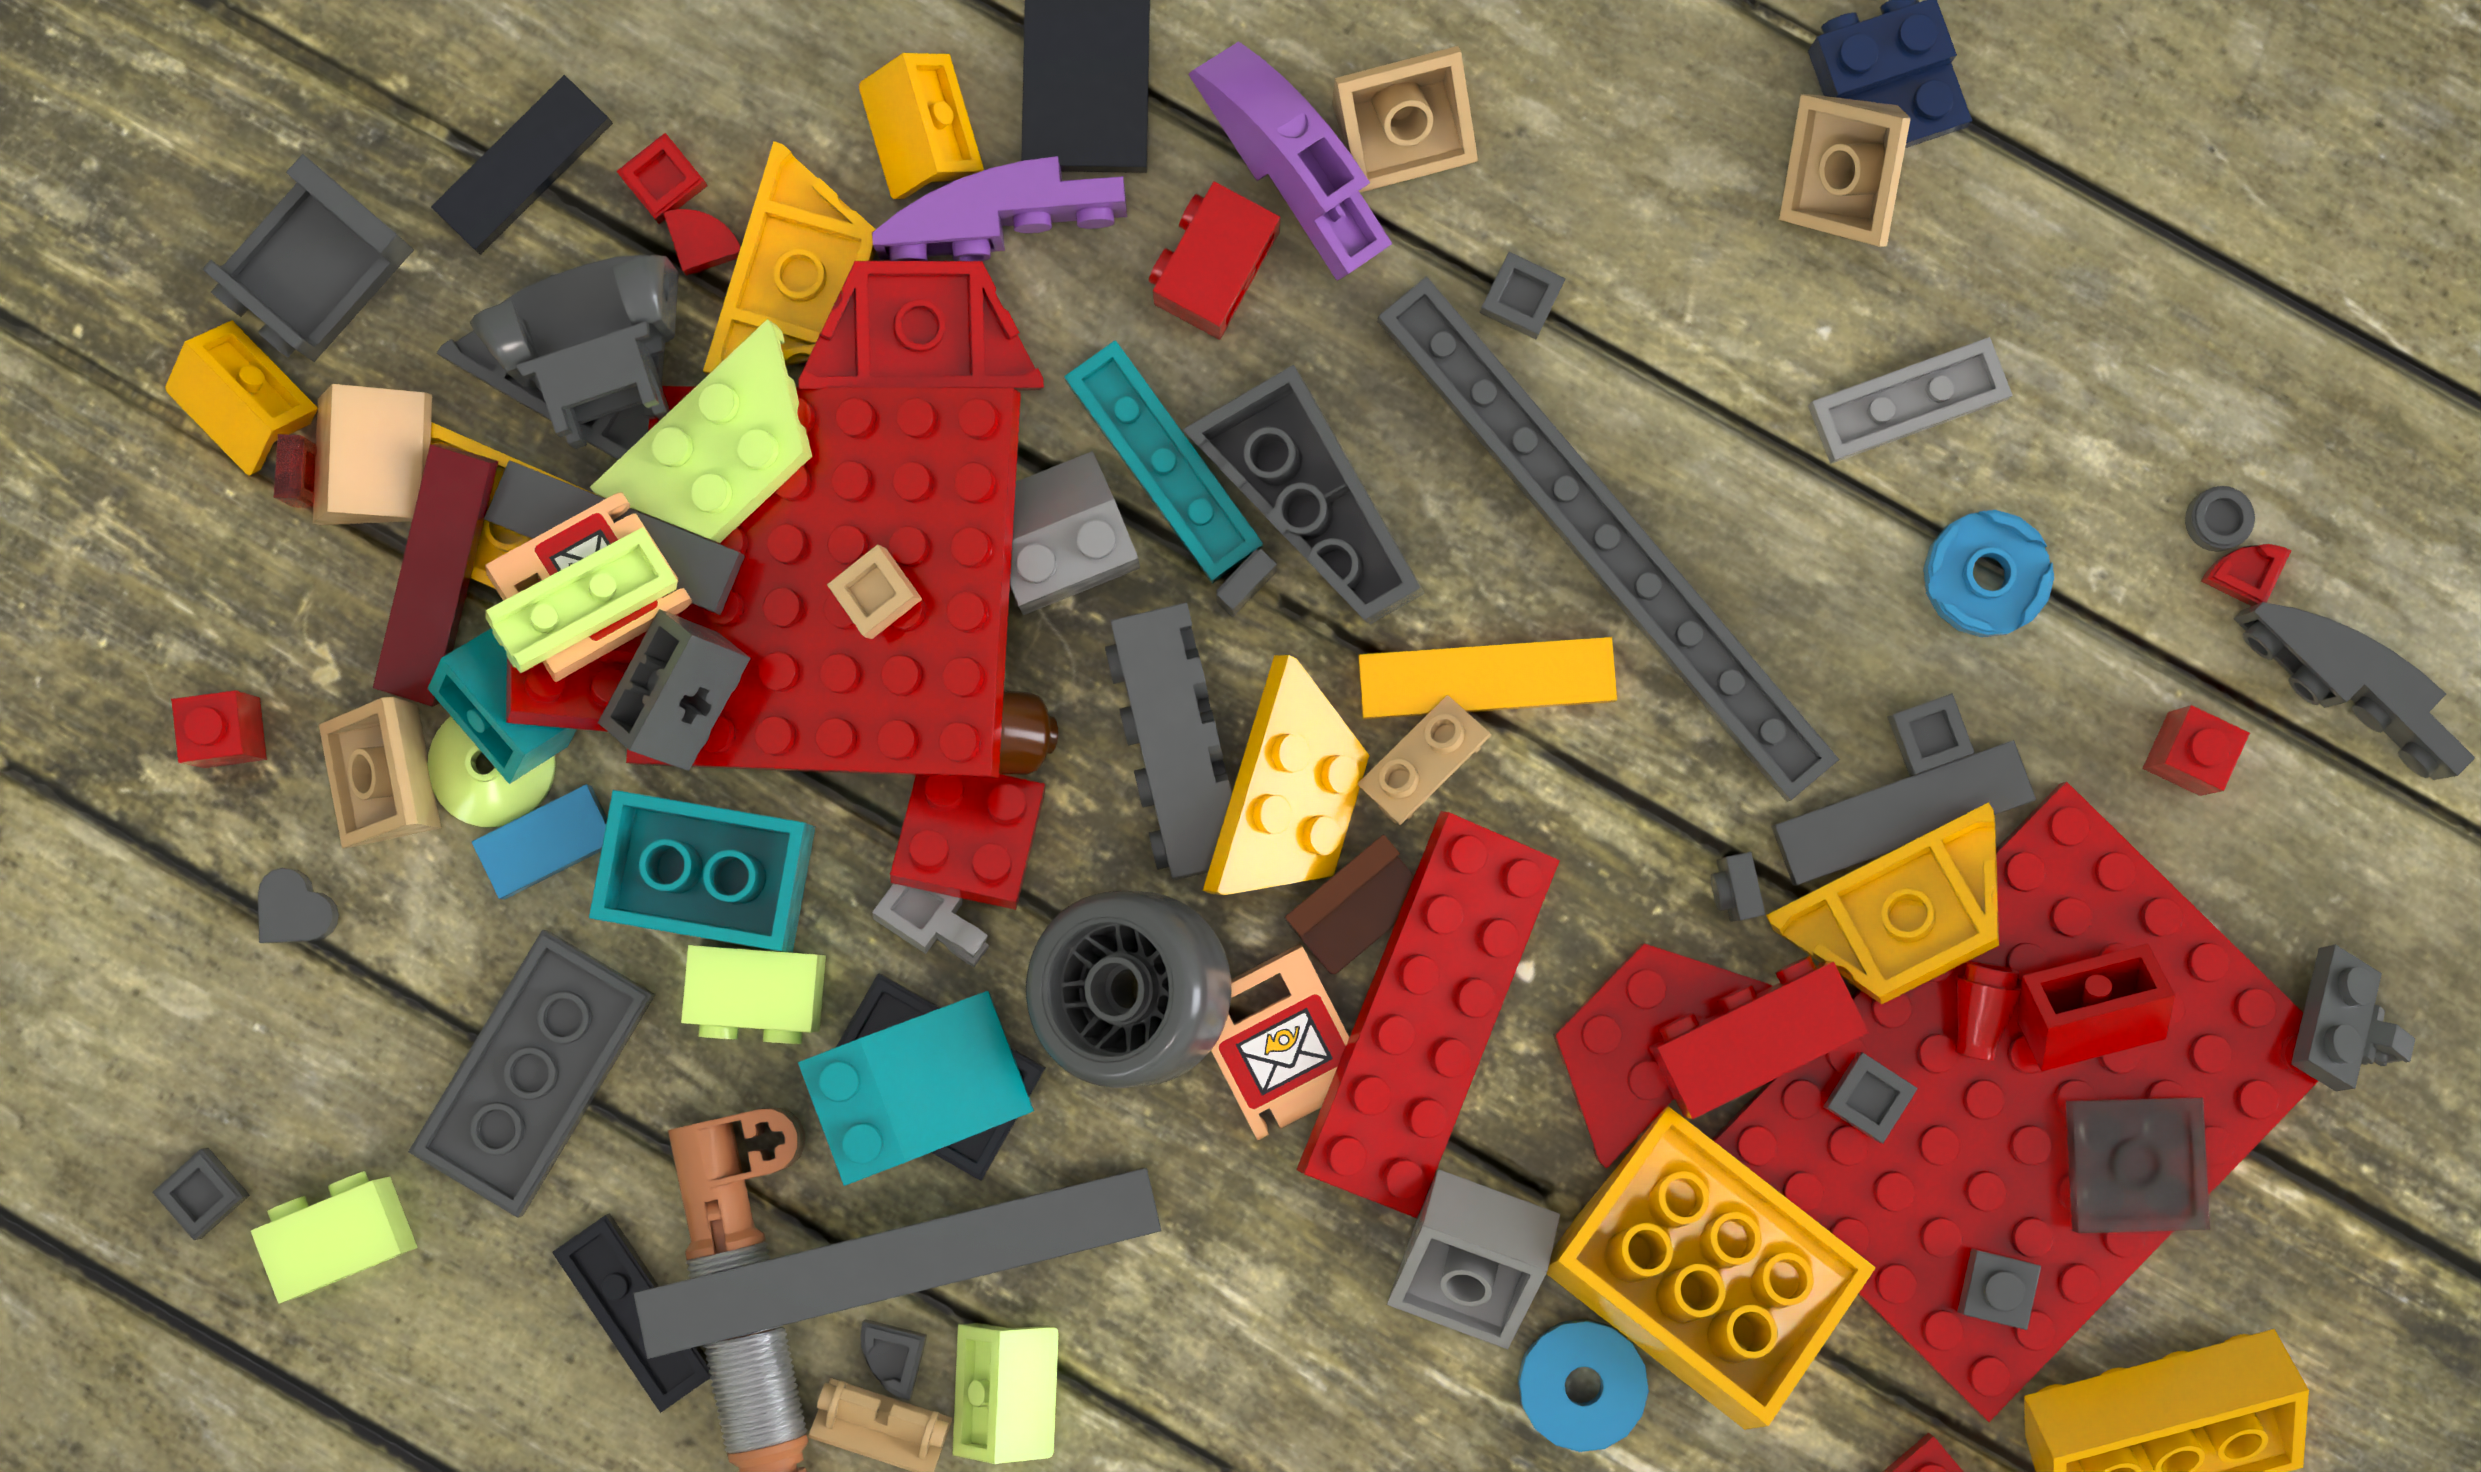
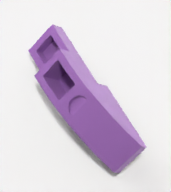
M1238 41L1188 74L1256 181L1269 174L1337 281L1392 245L1389 237L1359 192L1370 182L1353 156L1311 104L1265 60Z
M1058 156L1024 160L989 168L938 188L897 212L872 232L873 246L880 260L928 261V256L953 255L954 261H985L991 258L990 252L1005 251L1003 226H1014V231L1019 233H1040L1050 230L1052 228L1051 223L1077 221V226L1080 228L1097 229L1113 225L1115 223L1114 218L1127 217L1124 178L1121 176L1062 181Z

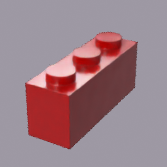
M1807 956L1776 971L1775 974L1780 983L1758 994L1752 984L1745 986L1717 1001L1722 1010L1721 1012L1701 1022H1698L1695 1014L1691 1013L1659 1029L1664 1040L1649 1048L1683 1117L1695 1119L1869 1033L1834 961L1821 962L1815 965L1811 956Z

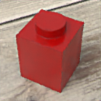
M234 690L171 699L178 763L200 768H210L267 760L260 697Z
M2192 705L2169 711L2142 769L2199 796L2222 792L2226 788L2250 733Z

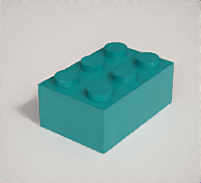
M613 790L589 918L747 946L793 952L816 826L805 822Z

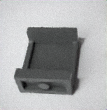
M302 154L286 172L297 182L225 264L219 266L210 260L203 267V270L218 282L211 293L238 316L242 317L249 309L261 319L265 325L258 333L279 352L288 358L297 350L315 362L414 249Z

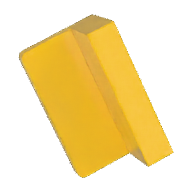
M902 53L859 83L861 98L890 196L893 199H905L931 182L955 181L984 170L950 54Z
M233 320L185 341L165 386L166 392L249 476L261 470L274 442L310 425L318 410V407Z

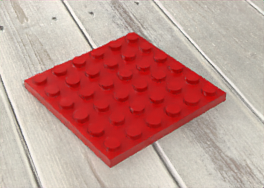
M662 386L670 411L696 386ZM796 387L799 399L798 419L806 428L812 457L721 543H717L740 552L745 556L721 615L694 604H690L685 610L676 614L678 617L718 632L750 657L738 686L731 693L710 732L708 741L701 748L691 767L999 778L1021 393L1014 388L824 387V389L798 390V387ZM657 417L656 419H649L648 431L660 421ZM878 544L888 550L922 600L877 636L870 639L861 634L827 584ZM627 749L626 763L673 766Z

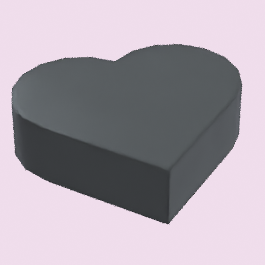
M287 868L272 870L264 876L258 890L259 943L303 942L325 939L334 931L338 924L339 913L337 905L332 898L324 893L314 892L312 882L307 875L299 870Z

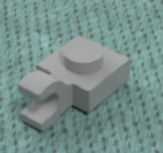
M893 884L872 912L873 919L925 954H927L938 939L954 955L975 967L989 948V945L985 943L988 935L956 915V912L963 904L962 898Z

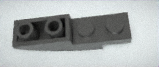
M2262 602L2243 609L2234 618L2245 630L2243 638L2250 648L2267 660L2274 658L2291 675L2288 679L2289 684L2299 696L2313 705L2320 703L2324 708L2346 703L2351 699L2355 703L2352 706V710L2357 718L2376 732L2381 733L2384 731L2401 748L2398 751V755L2402 762L2419 776L2424 778L2430 777L2432 780L2455 777L2475 759L2430 713L2446 693L2418 668L2388 647L2332 619L2293 607Z

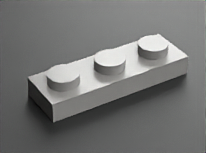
M1988 337L1812 401L1808 407L1828 460L1832 464L2004 402L2013 395L1991 338Z

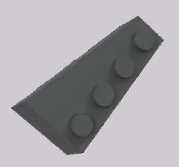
M1294 365L1182 429L1367 623L1371 625L1425 594L1304 379Z
M1186 602L1110 620L1116 644L1105 647L1113 684L1125 681L1131 706L1119 709L1127 744L1129 746L1140 743L1146 767L1134 770L1143 808L1155 805L1160 830L1149 832L1157 870L1169 867L1173 881L1208 873L1232 795Z

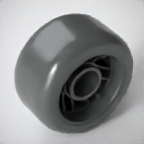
M1102 892L1082 898L1062 910L1040 936L1033 950L1026 977V1002L1031 1024L1039 1041L1050 1057L1076 1078L1094 1085L1110 1088H1131L1161 1084L1190 1071L1215 1046L1225 1027L1231 1004L1230 968L1225 951L1216 933L1191 907L1166 895L1153 892ZM1135 977L1138 983L1137 999H1135L1132 989Z

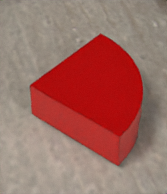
M676 209L663 212L682 271L686 276L738 258L741 248L739 241L731 230L715 217L691 209Z
M2272 544L2254 545L2237 549L2217 560L2204 574L2201 582L2250 606L2262 602L2267 603L2292 550Z

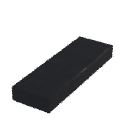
M563 75L431 208L481 255L613 123L572 81Z
M610 1213L552 1252L660 1413L710 1379L712 1375L709 1374L710 1368L707 1366L709 1362L706 1360L707 1356L700 1346L647 1359L633 1293L658 1287L659 1285Z

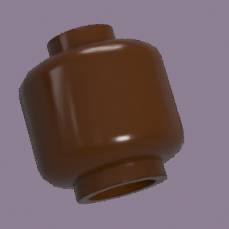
M1004 691L999 774H1031L1041 767L1046 755L1051 754L1056 748L1058 741L1057 721L1055 717L1049 716L1048 709L1040 696L1030 692Z

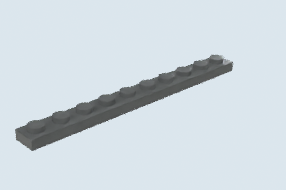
M1427 276L1378 316L1377 322L1786 802L1794 799L1840 760Z

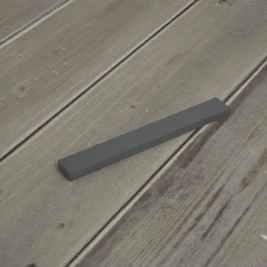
M1142 1168L634 1292L633 1294L647 1359L1161 1232V1226L1147 1168Z

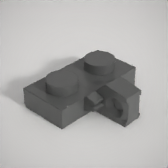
M2336 944L2318 949L2291 1065L2334 1091H2343L2356 1088L2361 1064L2367 1065L2368 1063L2373 1064L2375 1062L2380 1066H2387V1063L2399 1061L2407 1063L2411 1061L2415 1038L2399 1025L2383 1022L2385 1010L2381 1006L2375 1005L2382 973Z

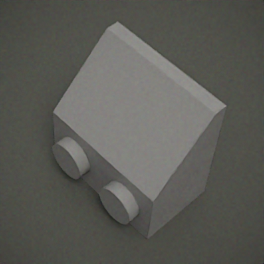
M1093 451L1016 482L1010 586L1023 615L1140 569L1137 553Z
M1438 1169L1419 1216L1416 1219L1387 1305L1508 1349L1548 1271L1560 1214Z

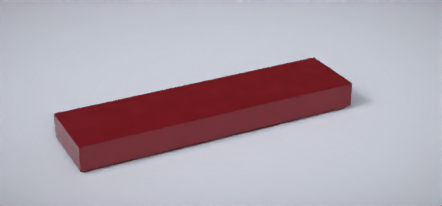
M442 443L430 444L373 684L374 689L431 707L440 704L428 690V686L440 659L454 649L485 520L484 517L487 512L499 461Z

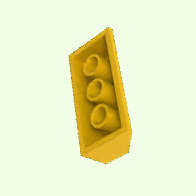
M2275 1329L2253 1335L2239 1334L2227 1339L2223 1343L2189 1352H2172L2156 1361L2130 1368H2112L2096 1377L2066 1385H2049L2036 1393L2025 1395V1437L2035 1472H2289L2303 1468L2309 1389Z

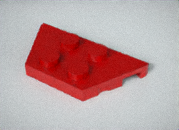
M854 261L797 381L798 390L824 389V387L1014 388L1016 390H1041L1044 388V379L1039 369H1035L1018 336L1020 332L1009 311L1003 308L996 294V287L982 261Z
M1644 943L1553 1034L1562 1062L1566 1066L1572 1083L1571 1088L1579 1111L1582 1112L1596 1160L1604 1168L1607 1169L1674 1100L1649 1048L1664 1040L1659 1029L1691 1013H1694L1698 1022H1701L1722 1011L1717 1002L1722 997L1751 984L1758 994L1772 987L1771 984Z

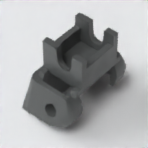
M618 256L585 264L529 285L499 305L482 310L474 315L470 321V325L477 336L511 377L523 387H538L543 394L555 433L560 438L566 436L568 444L574 449L587 445L580 424L642 403L647 408L651 407L654 415L659 420L670 411L652 358L663 354L664 343L675 337L679 272L666 256Z

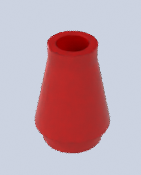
M1966 962L1964 975H1957L1958 1040L1956 1053L1981 1060H1995L1997 1046L2020 997L2021 988L2017 987L2018 971L1985 962Z

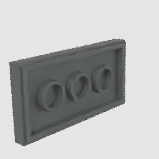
M542 930L408 1152L517 1218L522 1217L656 994L550 931Z

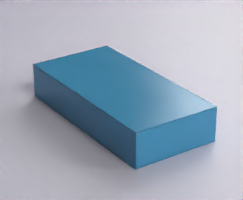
M586 784L472 841V844L498 898L505 900L601 852L607 816L592 786Z

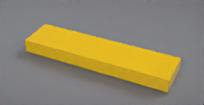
M1612 637L1358 655L1362 720L1427 715L1447 695L1466 712L1617 701Z

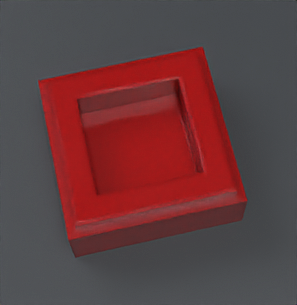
M666 133L616 171L658 224L665 220L663 212L681 208L708 186Z

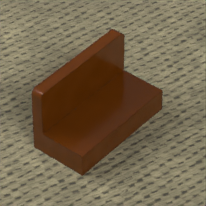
M1384 834L1284 917L1285 921L1330 974L1340 972L1395 925L1414 878L1412 872L1398 857L1400 854Z

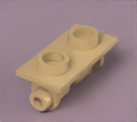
M1447 695L1357 785L1378 804V808L1390 821L1401 825L1406 819L1410 820L1414 816L1412 813L1474 752L1477 753L1481 749L1480 746L1491 736V733Z
M830 1378L829 1383L825 1382L817 1404L819 1409L808 1438L912 1472H934L953 1418L940 1414L937 1411H930L848 1384L842 1380Z

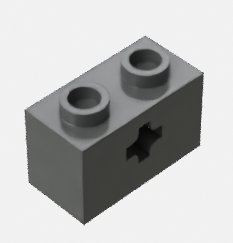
M659 609L598 723L628 750L689 771L701 748L708 741L710 732L731 693L738 686L750 657L718 632Z

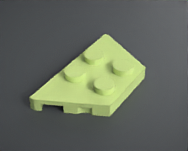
M767 319L590 486L592 491L606 499L616 493L623 492L630 503V508L721 543L812 457L806 428L798 419L797 411L800 403L794 379L790 378L787 373L781 344L785 343L781 329Z

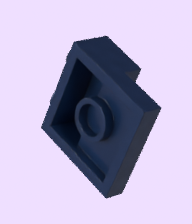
M1889 0L1881 5L1882 15L1860 22L1857 13L1852 12L1835 17L1821 26L1823 35L1816 37L1808 53L1823 95L1898 105L1911 118L1905 148L1965 129L1972 122L1951 63L1957 54L1937 0H1925L1922 2L1918 0Z

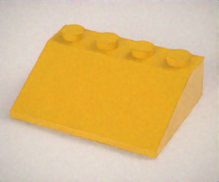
M1668 1106L1656 1118L1568 1227L1552 1250L1546 1274L1740 1427L1747 1430L1770 1425L1876 1267Z

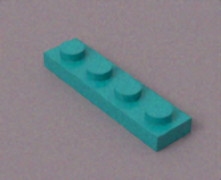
M1116 340L1064 376L1068 386L1212 584L1245 561L1256 549L1259 551L1263 548L1261 539Z

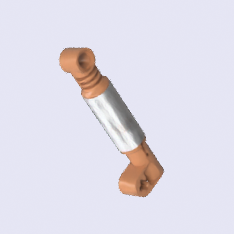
M764 1108L668 1130L691 1243L685 1250L686 1264L689 1265L687 1270L690 1271L688 1276L695 1278L769 1260L771 1257L767 1254L770 1250L766 1248L768 1244L765 1242V1234L754 1226L745 1180L781 1171L792 1166L801 1157L805 1146V1131L800 1120L792 1112L782 1108ZM741 1121L745 1139L764 1134V1123L768 1122L772 1132H783L785 1144L775 1147V1158H771L768 1149L762 1148L748 1152L751 1171L743 1173L732 1122ZM781 1326L703 1345V1347L707 1348L705 1354L708 1355L706 1358L709 1362L707 1366L710 1368L709 1374L712 1375L710 1377V1380L713 1381L711 1386L714 1387L712 1392L716 1394L714 1397L717 1400L715 1405L719 1407L717 1412L720 1414L718 1419L721 1420L719 1423L722 1426L721 1432L724 1433L722 1436L725 1439L723 1444L727 1446L725 1451L727 1452L728 1461L738 1467L739 1472H806L805 1467H797L796 1463L804 1460L802 1451L808 1443L806 1434L808 1430L804 1428L806 1423L803 1422L805 1417L801 1415L803 1413V1410L800 1409L802 1404L799 1402L801 1398L797 1396L799 1393L796 1389L798 1385L794 1383L797 1378L793 1376L795 1374L792 1370L794 1365L791 1364L793 1359L789 1357L791 1354L788 1351L790 1346L786 1344L788 1342V1339L785 1338L787 1335L785 1333L786 1329Z

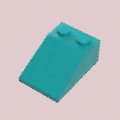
M989 990L798 1062L844 1186L1034 1112Z

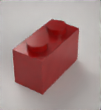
M1213 181L1205 197L1196 193L1187 205L1179 223V227L1185 230V233L1175 251L1173 252L1165 248L1151 271L1148 281L1156 285L1153 289L1154 305L1221 340L1280 233L1281 217Z
M2146 943L2024 975L2022 977L2017 1021L2041 1072L2165 1040L2167 1038L2175 994L2149 944Z

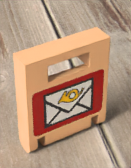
M623 492L616 493L486 564V573L504 601L538 583V578L542 581L644 527L647 533L648 531L637 514H631L615 523L613 522L614 519L623 515L630 508V503ZM650 536L651 540L653 541V543H654L655 546L657 547L656 543L654 542V540H653L652 537ZM657 547L658 551L660 552V554H661L662 557L664 558L665 562L667 563V565H668L669 568L671 569L672 573L674 574V576H675L676 579L678 580L676 574L674 573V571L672 570V568H671L670 565L668 564L667 560L665 559V557L663 556V554L661 553V551H660L659 548ZM684 588L678 589L544 660L542 663L553 680L557 682L648 631L659 609L676 615L685 610L692 603V599Z
M1301 943L1231 979L1232 998L1280 973L1290 995L1236 1023H1233L1228 1014L1225 1027L1211 1050L1257 1140L1269 1135L1267 1124L1259 1113L1270 1108L1281 1129L1322 1107L1349 1040V1035Z

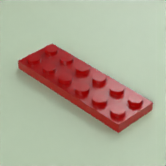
M1440 811L1296 1169L1297 1171L1418 1218L1560 860L1450 812Z

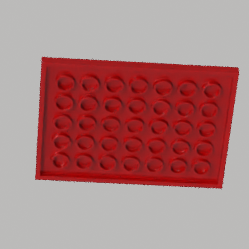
M2068 782L2060 783L1996 848L1999 946L1969 961L2000 965L2018 971L2017 987L2021 988L2024 975L2148 943L2175 994L2167 1038L2041 1072L2017 1021L2018 999L1997 1046L1995 1060H1981L1955 1052L1958 1040L1957 975H1964L1965 962L1884 1004H1880L1858 989L1851 997L1869 1033L1766 1083L1712 1138L1715 1143L1876 1267L1858 1295L1954 1391L1988 1422L2007 1405L2318 1082V1080L2291 1065L2303 1012ZM1857 1052H1863L1918 1088L1884 1143L1875 1141L1823 1107ZM1971 1248L2041 1266L2027 1330L1957 1312Z

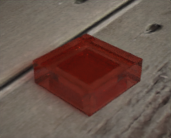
M278 434L274 498L291 507L313 508L315 457L317 453L315 443L301 435Z

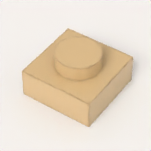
M878 544L827 584L861 634L870 639H873L922 600L888 550Z

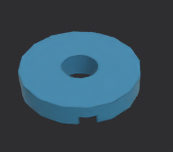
M1998 510L1971 513L1947 525L1930 545L1923 568L1926 594L1937 614L1956 630L1978 637L2007 635L2033 621L2048 602L2054 581L2053 563H2050L2049 554L2045 549L2047 545L2040 533L2021 517ZM1978 558H1994L2003 567L2005 578L1998 590L1990 591L1983 589L1975 581L1973 567Z
M1589 1319L1560 1322L1540 1335L1525 1352L1517 1379L1521 1406L1535 1430L1554 1445L1578 1452L1606 1449L1627 1437L1643 1415L1649 1392L1646 1367L1633 1343L1610 1325ZM1580 1367H1588L1595 1370L1600 1377L1601 1383L1600 1390L1595 1398L1584 1403L1572 1401L1568 1398L1565 1391L1566 1378L1571 1371Z

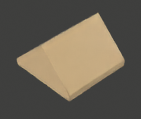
M1459 46L1335 78L1332 105L1343 144L1370 182V184L1359 190L1360 193L1478 162L1462 53Z
M1801 94L1779 220L1878 247L1887 246L1911 118L1898 105Z
M331 384L317 400L313 524L337 525L412 521L431 444L432 394Z
M383 697L319 724L342 848L356 847L441 829L436 797L429 777L428 756L418 705L396 697Z

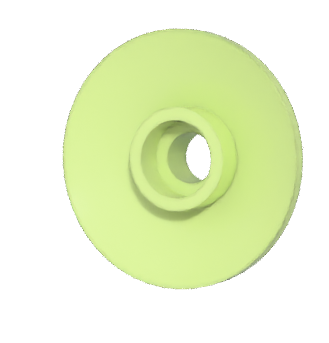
M451 716L441 725L432 740L427 766L432 790L440 804L451 815L471 825L495 828L502 827L536 810L542 804L554 780L555 755L509 784L496 768L485 775L479 773L476 768V759L482 752Z

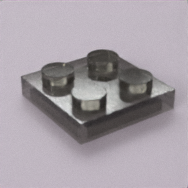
M2202 1097L2066 1100L2073 1232L2110 1233L2210 1230L2204 1102Z

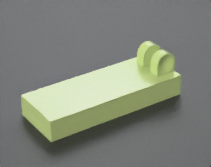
M644 527L487 609L486 620L493 629V635L497 642L506 650V656L512 666L522 673L676 590L678 580Z

